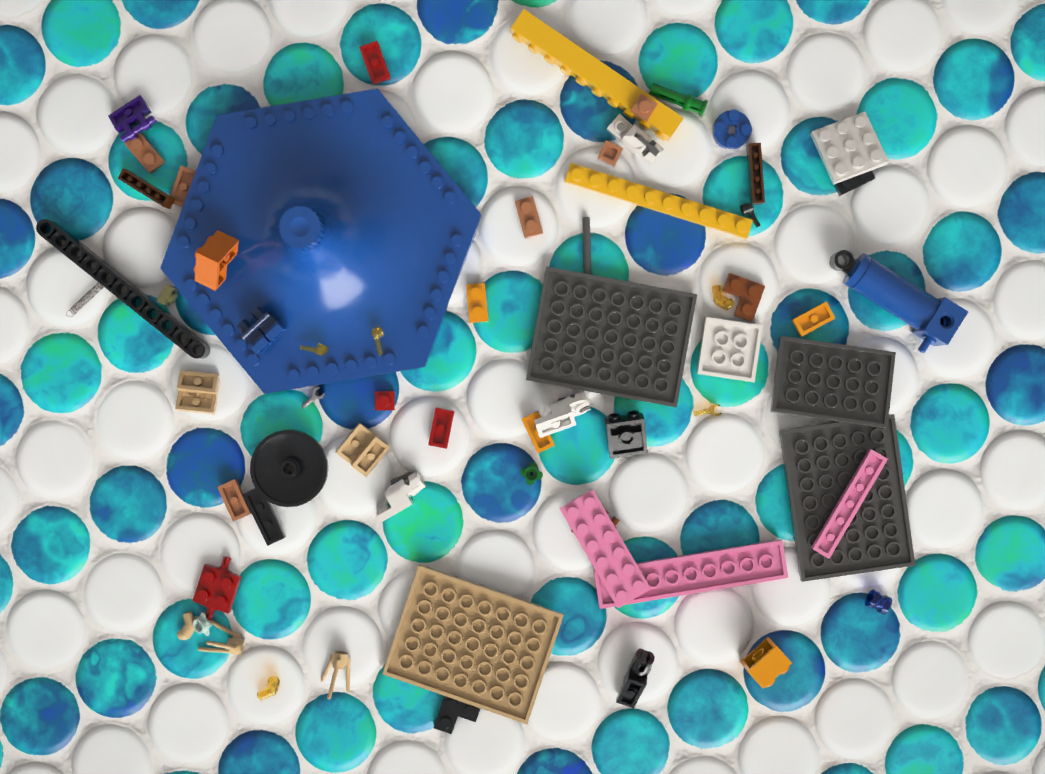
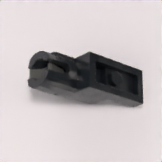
M640 648L636 651L624 676L623 685L616 697V703L631 708L635 707L647 685V676L652 669L655 659L652 652Z

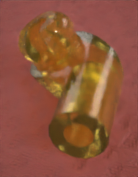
M712 286L714 303L723 310L733 308L734 301L722 294V286Z
M271 676L268 678L267 688L257 692L259 701L277 694L280 686L278 677Z

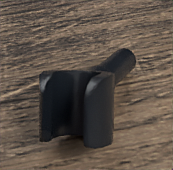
M750 203L740 205L741 213L743 215L749 214L756 228L759 227L760 223L754 214L753 205Z

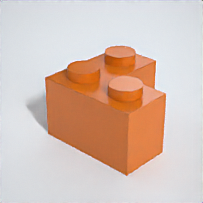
M219 230L213 236H209L206 243L195 252V281L216 291L226 280L227 265L238 254L239 240Z

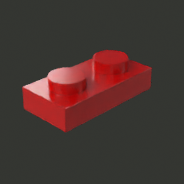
M378 41L360 46L359 48L372 84L376 85L390 80L391 77Z
M435 408L428 445L448 448L455 411Z

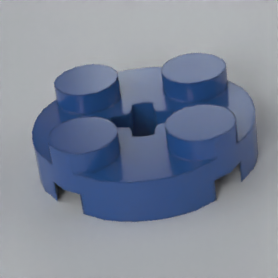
M736 109L723 112L713 124V138L724 149H738L749 140L752 133L748 117ZM729 125L732 127L735 126V135L733 133L729 134L727 132L729 130Z

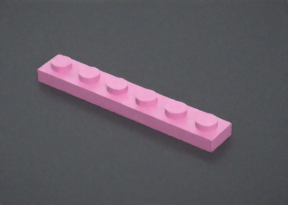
M872 449L867 451L811 549L830 559L888 459Z

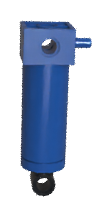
M841 250L834 253L829 259L830 267L833 270L845 273L844 285L913 327L911 333L923 339L918 348V351L921 353H925L930 344L932 346L948 345L968 314L967 310L948 298H935L865 253L854 259L849 251ZM839 256H842L845 260L843 266L838 263Z

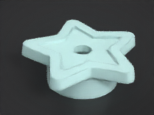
M202 612L200 616H194L193 627L197 633H204L206 636H209V628L212 626V622L207 620L205 613Z

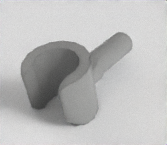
M320 387L313 390V395L301 405L302 408L305 409L316 399H322L325 396V393L319 397L316 396L315 393Z

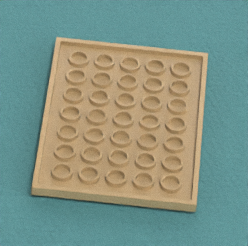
M419 564L382 674L528 724L564 613Z

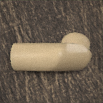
M192 611L183 614L185 625L177 632V637L180 640L189 639L195 631Z

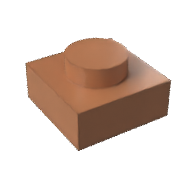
M641 94L630 112L647 122L657 103Z
M606 140L597 159L615 167L623 148Z

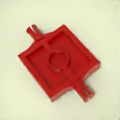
M223 556L220 567L209 564L203 566L194 594L193 602L202 604L207 608L205 615L209 621L212 620L215 610L225 613L231 612L242 577L228 569L231 558Z

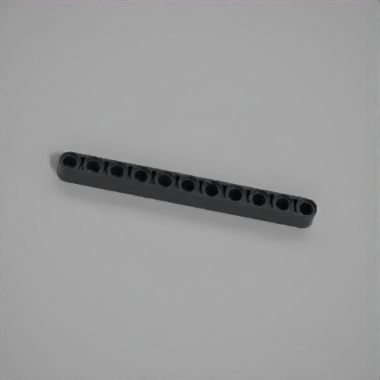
M47 219L40 220L37 223L36 231L41 237L189 356L197 359H204L209 356L210 347L205 341L62 226ZM51 225V231L47 233L46 228ZM66 237V243L62 246L61 240ZM81 249V256L77 258L76 252ZM96 261L97 266L92 270L91 264ZM111 273L112 279L110 282H107L106 276ZM126 285L127 291L125 294H122L121 288ZM138 297H141L142 304L138 307L136 300ZM153 309H156L157 316L153 319L151 312ZM168 321L172 322V329L170 331L166 329ZM183 333H186L188 337L185 343L181 341ZM198 345H201L203 349V352L200 355L196 353V347Z

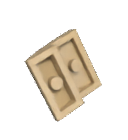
M180 370L177 384L179 391L175 409L177 411L215 415L219 374Z
M359 422L335 452L350 463L354 469L367 477L390 449V446Z

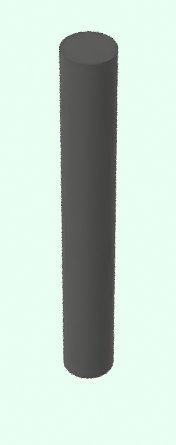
M582 217L584 273L591 275L590 217Z

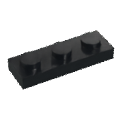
M256 488L242 494L267 546L285 538L286 535L270 502L264 499Z

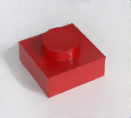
M375 391V410H395V391Z

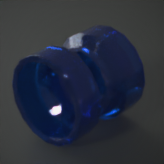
M872 589L865 599V606L871 609L875 608L882 615H885L892 605L891 597L883 596L875 589Z

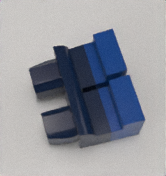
M256 307L250 314L257 321L252 325L247 319H244L237 327L242 333L241 338L252 347V351L255 354H261L287 328L271 312H266L261 307Z

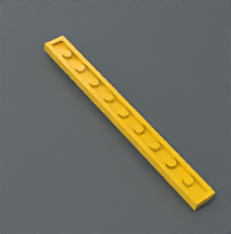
M570 163L565 183L743 239L748 238L753 222L751 219L573 163Z

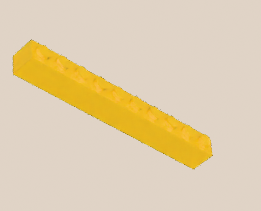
M525 9L522 10L512 25L511 34L515 41L528 45V49L531 52L541 54L549 64H556L560 67L562 73L575 77V81L578 84L591 88V92L594 95L604 97L612 107H619L623 110L625 116L638 120L641 127L654 131L655 136L660 140L669 141L684 119ZM641 94L657 103L647 122L630 112Z

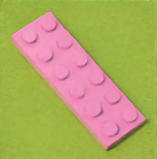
M593 489L560 507L562 514L617 608L651 590Z

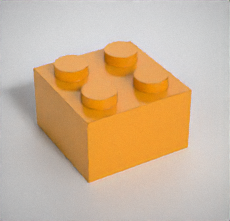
M769 637L740 661L747 672L763 689L771 686L775 682V678L780 674L786 673L792 664Z

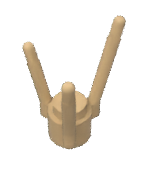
M211 620L210 622L214 626L233 636V638H229L227 644L207 641V645L222 648L199 647L198 651L240 655L245 639H241L242 634L235 633Z
M333 651V654H330L329 662L321 678V682H324L332 665L334 671L327 696L328 699H331L338 669H343L344 666L346 668V690L350 692L351 658H348V653Z

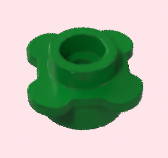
M531 462L527 468H522L520 471L528 485H532L534 481L543 477V473L538 470L537 464Z

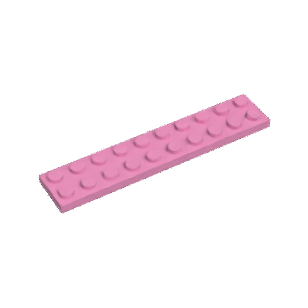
M778 539L636 563L651 590L625 605L788 578L783 541ZM593 570L599 608L615 607L616 604L596 570Z

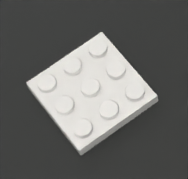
M866 112L814 130L810 134L833 185L887 165L889 162Z
M705 317L696 374L755 382L763 325Z

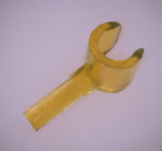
M378 326L371 333L376 343L378 355H382L383 352L379 338L385 335L382 328Z
M318 343L316 348L300 345V350L311 351L322 356L326 355L329 349L328 346Z
M713 404L708 409L693 411L694 416L703 414L719 416L722 413H715L714 408L720 405Z

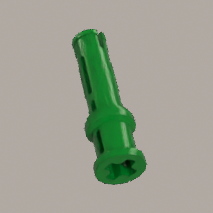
M653 83L649 95L683 107L684 111L695 112L700 117H702L708 100L702 101L694 98L692 94L684 95Z

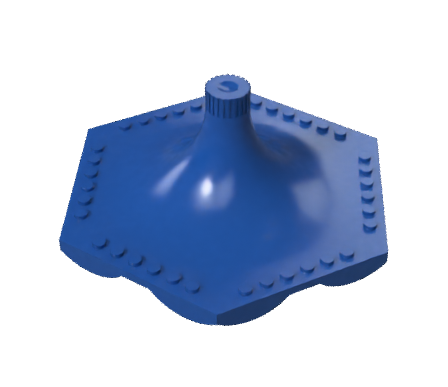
M378 88L221 114L215 118L160 269L264 394L423 368L427 365L482 215ZM219 230L238 239L239 244L238 254L227 265L226 280L215 291L195 281L194 267L196 265V250L206 243L209 236H213ZM256 307H261L266 312H271L287 328L261 354H255L252 351V347L241 338L242 333L237 327L244 319H247L252 325L257 321L250 314Z

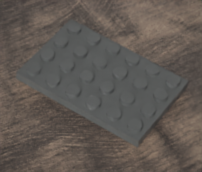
M780 336L770 412L886 429L888 428L896 352Z

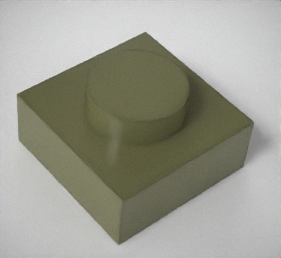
M165 284L157 302L170 306L178 296V289L172 285Z

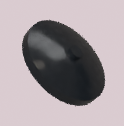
M282 430L270 434L258 444L250 462L251 479L258 493L270 503L281 507H296L311 501L323 489L329 471L327 455L321 444L311 435L298 430Z

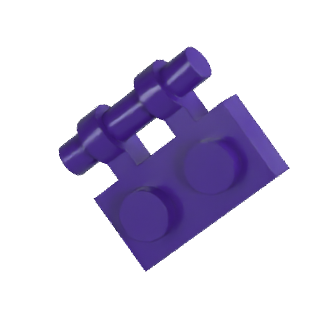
M141 95L108 115L116 131L121 133L125 130V133L120 136L124 143L130 139L137 138V134L143 130H149L152 128L151 125L157 122L153 115L146 119L145 116L152 112ZM140 121L138 125H136L133 128L131 127L133 124Z

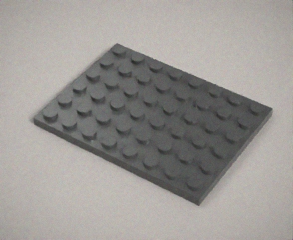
M546 267L526 380L677 407L697 294Z
M889 414L888 428L886 429L832 422L779 430L800 581L805 582L915 566L895 415ZM872 449L888 460L830 559L811 549V546L867 451Z

